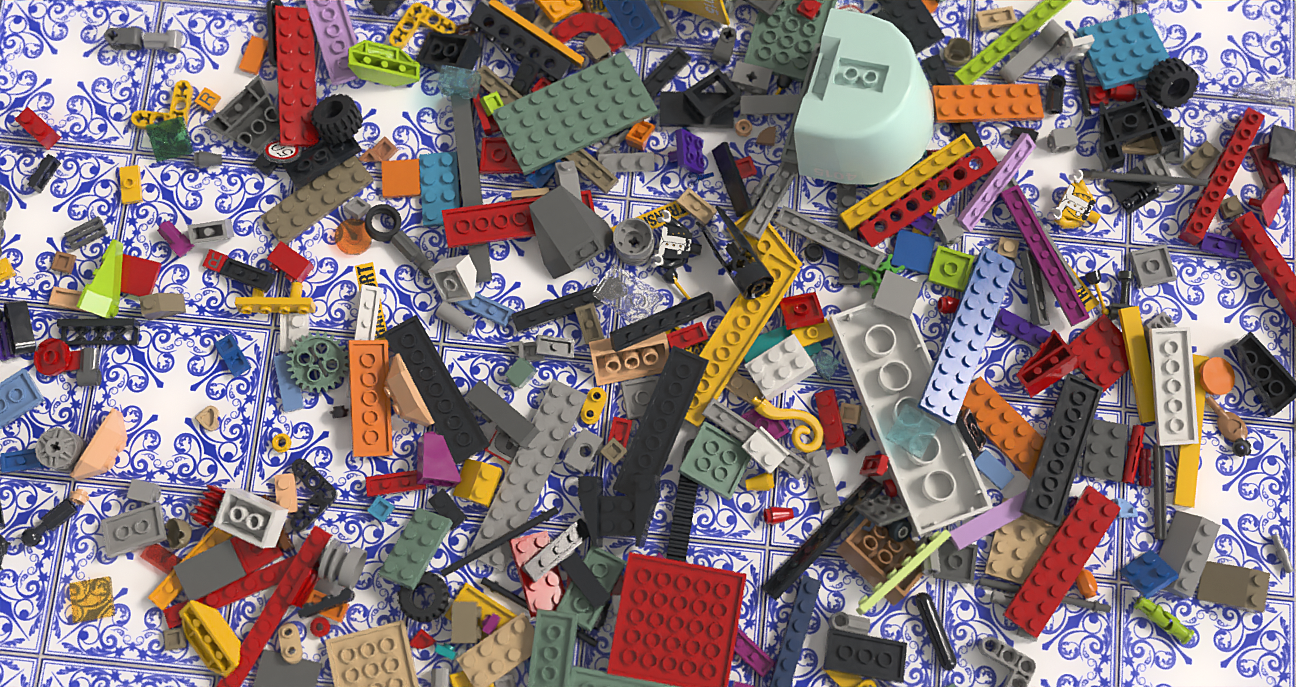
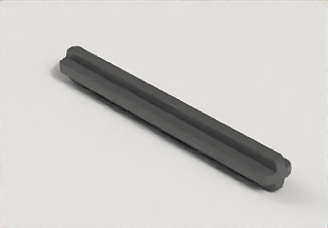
M1156 443L1153 445L1155 539L1166 540L1165 445L1157 446Z

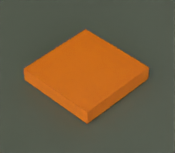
M419 159L381 161L382 193L384 199L421 196Z

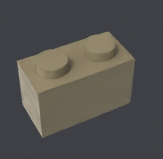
M452 602L451 643L478 644V639H481V627H478V619L482 618V606H478V602Z

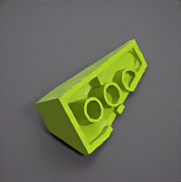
M112 239L102 256L101 267L95 268L92 273L94 276L91 284L87 283L76 306L77 308L103 318H114L118 314L123 243Z

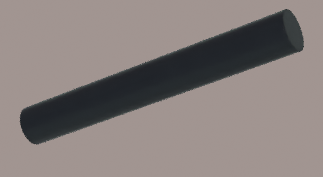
M1076 63L1074 67L1083 113L1087 117L1092 114L1082 63Z

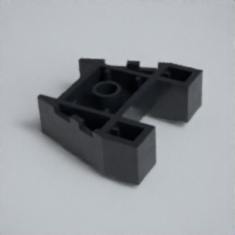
M1139 89L1137 100L1107 110L1103 101H1100L1098 109L1099 159L1104 172L1123 168L1125 157L1121 147L1153 137L1160 156L1179 150L1181 139L1175 125L1164 116V112L1156 107L1143 89Z
M636 475V496H603V477L578 476V498L594 547H603V536H635V547H644L651 521L654 518V511L660 499V476Z

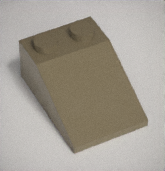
M1207 561L1199 579L1196 599L1253 614L1264 613L1270 573L1252 568Z

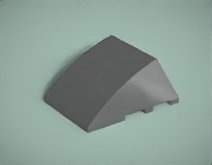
M259 74L229 104L204 124L208 128L257 153L262 151L279 135L278 112Z

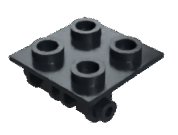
M1138 166L1126 172L1130 174H1143ZM1114 180L1107 184L1128 215L1159 197L1157 193L1159 186L1157 183Z

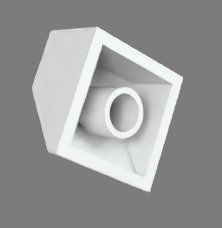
M469 255L440 259L428 270L443 302L450 303L470 300L475 297L477 271Z

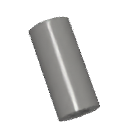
M446 301L441 303L435 314L467 336L470 335L477 321Z

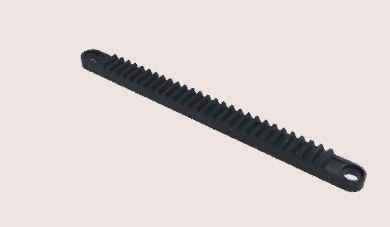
M694 439L686 442L682 462L688 452L689 445L693 443ZM682 474L679 476L666 559L686 562L698 483Z

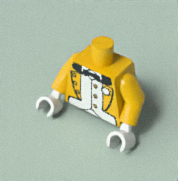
M1073 169L1075 175H1068V179L1074 181V183L1067 187L1057 207L1050 209L1053 214L1048 215V219H1054L1063 229L1080 228L1086 220L1096 225L1101 217V214L1092 210L1096 200L1083 181V172L1079 169Z

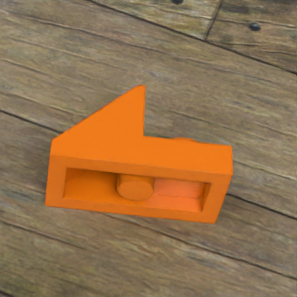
M644 120L635 124L626 135L627 145L644 152L647 141L653 134L656 126Z

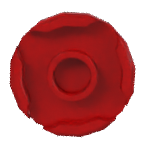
M48 338L38 345V350L34 353L35 368L43 375L50 377L58 376L68 367L70 349L64 341L56 338Z

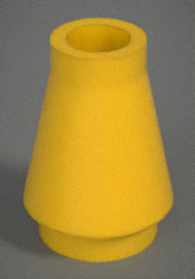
M765 472L745 480L747 491H770V489L775 488L772 473L769 475Z

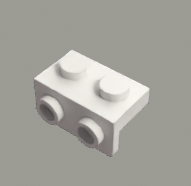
M1067 30L1057 46L1058 54L1062 56L1063 62L1072 59L1077 61L1084 58L1094 43L1093 35L1074 39L1072 30Z

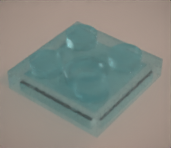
M905 404L885 439L920 459L940 424Z

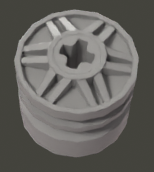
M628 218L616 226L613 233V241L618 258L630 266H640L648 262L655 251L653 232L650 225L639 218Z
M51 428L42 433L37 440L35 447L36 457L41 464L58 472L71 473L88 447V444L84 438L65 428Z
M332 540L321 559L318 578L323 580L328 578V582L333 583L338 577L339 586L352 590L363 572L367 551L353 546L348 552L347 543L343 542L341 544L339 540Z

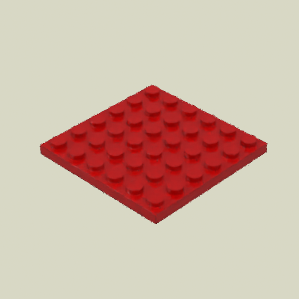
M628 552L607 674L679 687H728L747 574Z

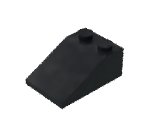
M429 31L415 61L420 66L453 78L469 79L483 48L472 36Z

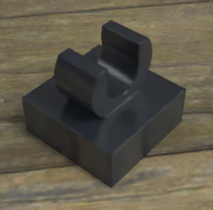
M852 427L853 434L851 436L845 434L846 441L851 450L856 454L870 441L862 427L858 429Z

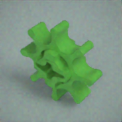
M892 254L888 255L886 262L880 263L876 272L863 265L859 268L860 272H865L868 275V279L861 281L859 286L862 288L865 285H871L874 288V293L871 296L872 299H875L882 281L880 274H884L886 270L893 273L903 272L905 268L904 265L898 268L891 266Z

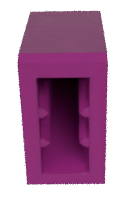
M435 432L423 433L418 439L417 484L455 488L461 482V478L443 435H437Z

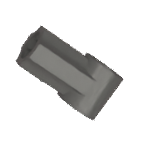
M97 348L81 349L80 370L77 371L76 375L79 387L101 385L102 375L99 369L100 350Z

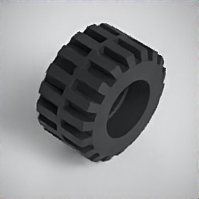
M1176 57L1172 59L1166 58L1165 61L1161 60L1158 65L1153 67L1152 71H1149V77L1145 80L1147 83L1145 85L1146 93L1165 109L1179 108L1182 104H1186L1190 98L1192 99L1193 93L1198 89L1196 86L1199 85L1197 80L1199 76L1196 71L1183 60Z
M333 94L330 97H325L324 100L318 102V105L311 112L312 124L320 137L328 143L344 142L346 139L352 138L354 134H357L359 132L358 129L362 127L363 116L354 100L346 94Z
M430 571L423 573L414 590L400 585V591H397L399 596L397 602L400 605V610L405 613V616L418 622H432V620L440 618V615L445 613V609L450 603L448 602L450 598L448 585L445 584L441 577ZM421 585H429L435 592L433 603L425 609L418 608L413 602V594Z

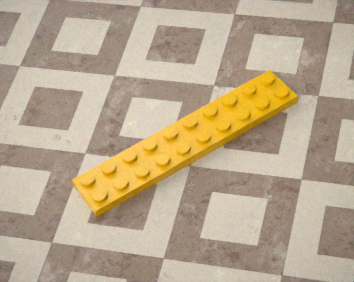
M771 249L767 250L761 260L774 278L771 288L760 297L751 300L744 299L742 294L739 293L699 355L708 359L709 363L685 417L686 421L697 428L701 426L706 418L702 415L703 411L712 398L716 400L719 398L801 270L799 266Z

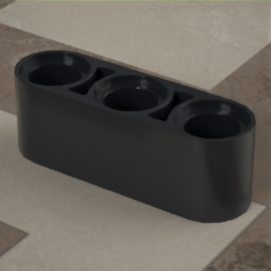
M25 300L4 302V316L12 353L14 355L35 353L36 344L27 302Z

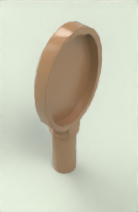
M1211 395L1205 399L1206 403L1218 415L1217 426L1226 439L1235 442L1238 438H1243L1244 440L1247 438L1248 430L1246 424L1239 416L1232 412H1225Z

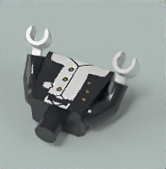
M668 210L660 211L664 218L658 217L657 220L666 224H663L659 252L651 257V259L656 260V262L651 264V267L659 266L668 270L671 268L676 269L688 263L689 254L701 255L702 244L691 243L692 233L689 229L673 218Z

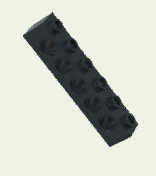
M480 1L469 16V25L476 33L481 32L489 42L499 44L504 52L515 55V58L520 63L524 57H530L531 53H538L539 57L531 59L542 66L538 74L541 73L546 76L545 79L552 84L566 78L572 69L570 61ZM486 22L494 23V25L489 28L484 26ZM502 32L509 34L506 38H502L499 35ZM517 42L524 44L522 48H516L514 45ZM551 62L555 66L548 69L545 67V64Z

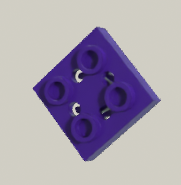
M682 128L675 130L677 150L668 152L669 161L671 163L678 161L679 167L697 175L703 174L705 161L701 138Z

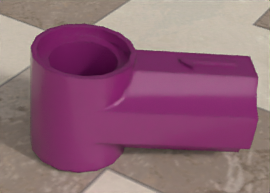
M170 220L159 225L157 232L170 244L169 247L180 258L195 247L184 233L182 234Z

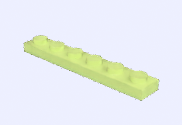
M946 529L941 533L936 531L929 538L931 542L928 545L923 543L915 550L917 554L913 558L909 556L901 563L903 567L899 571L894 569L886 576L889 579L884 584L882 582L878 583L872 589L874 593L870 597L865 595L857 602L859 607L855 611L860 616L865 614L945 542L951 534Z

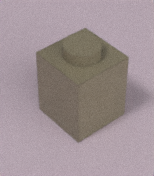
M599 33L585 39L583 43L584 51L594 64L611 57V48Z

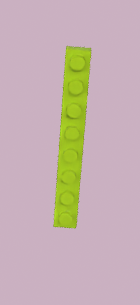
M1072 0L1042 1L958 70L953 77L961 85H972L1068 6Z

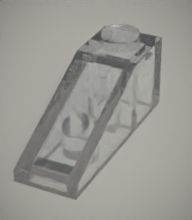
M1282 76L1240 86L1233 93L1232 97L1288 107L1295 101L1296 80Z

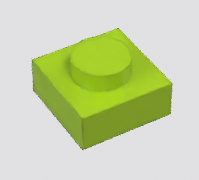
M497 91L480 99L488 116L492 115L494 110L504 106Z

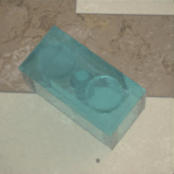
M442 65L437 87L446 96L458 95L463 99H477L482 77L475 70Z

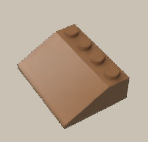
M865 518L835 551L867 582L875 587L880 582L882 584L887 582L889 579L886 576L894 569L899 571L903 567L901 563L907 557L913 558L917 554L915 552L916 543L910 537L903 542H896L890 538L886 527H879L876 524L870 532L861 529L863 526L870 528L872 523L869 519ZM921 563L884 596L893 606L901 601L923 576Z

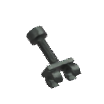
M1132 271L1118 272V280L1121 281L1120 304L1111 303L1109 305L1108 318L1111 320L1118 318V309L1135 307L1127 304L1129 282L1134 280V272Z

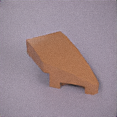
M384 136L372 149L368 148L359 160L361 162L382 163L381 161H388L399 149Z

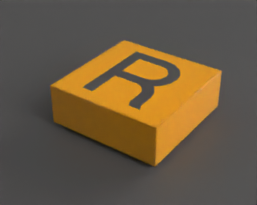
M204 87L194 102L211 113L222 98L220 95Z

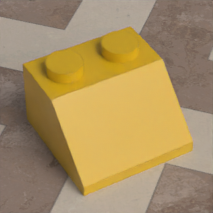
M467 459L460 474L461 482L455 487L453 496L490 508L503 473L502 469L481 461Z

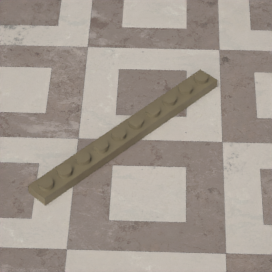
M485 64L472 75L474 82L488 94L497 91L504 105L522 98L518 92ZM584 149L563 157L566 161L573 160L576 169L605 194L619 182L615 175Z

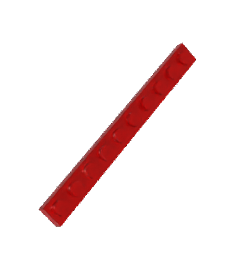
M314 525L241 645L239 665L228 676L222 677L216 687L242 686L289 609L290 604L286 600L305 567L313 568L333 536L331 533Z

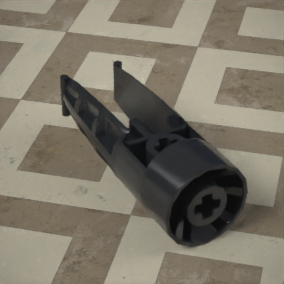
M717 205L715 206L717 212L739 245L744 249L742 252L734 242L728 243L725 249L732 258L730 261L708 229L699 222H696V225L701 228L717 259L744 299L751 300L760 297L771 288L774 278L748 240L726 214V211ZM753 257L756 262H752L749 259Z

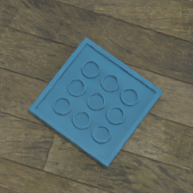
M1146 11L1078 28L1076 31L1078 38L1093 35L1094 43L1086 55L1104 90L1146 80L1149 77V71H1152L1155 65H1158L1161 60L1165 61L1166 58H1170Z

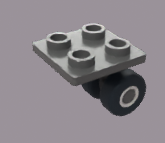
M882 495L855 506V510L879 527H886L890 538L894 541L903 542L910 536L912 526L910 522L904 519L910 516V511L889 496Z

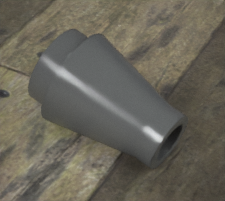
M199 150V152H194V165L200 169L222 165V154Z

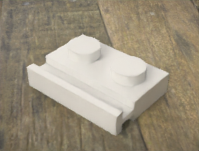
M299 313L280 314L281 353L293 352L290 346L297 347L295 340L302 342L301 335L305 336L306 339L309 338V313L306 315Z
M762 426L741 447L769 475L790 454Z

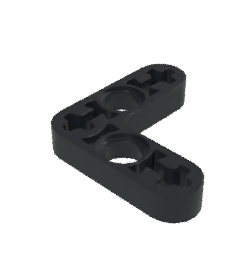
M299 458L292 463V471L314 495L293 515L290 525L295 531L304 532L336 501L338 491L308 461ZM298 464H305L304 468L309 474L306 475L304 472L298 471ZM319 476L320 483L317 486H311V477ZM324 487L328 491L332 490V498H324L326 494L319 489ZM313 503L319 505V511L316 514H311L309 511V507ZM304 511L307 515L312 517L310 520L307 517L303 520V527H296V525L298 524L296 520H302L305 517V515L303 514Z

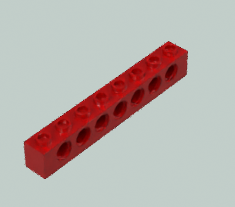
M1248 107L1239 116L1208 177V186L1203 187L1178 238L1193 246L1203 240L1265 115Z
M979 146L969 152V157L966 159L961 157L955 161V166L951 169H948V167L944 168L938 173L939 176L933 180L931 177L923 182V187L919 190L916 188L912 189L907 193L908 197L903 200L900 198L891 203L892 207L887 211L882 209L875 214L876 218L873 220L867 219L859 225L861 228L857 232L865 244L872 248L876 247L995 169L998 162L987 146L981 149ZM969 162H976L978 169H972L969 166ZM953 173H961L962 179H955ZM938 183H945L947 189L940 190L938 188ZM922 193H929L931 200H924ZM913 203L915 210L909 211L906 208V204ZM890 214H898L900 220L897 222L891 220ZM877 223L882 224L884 231H876L874 225Z

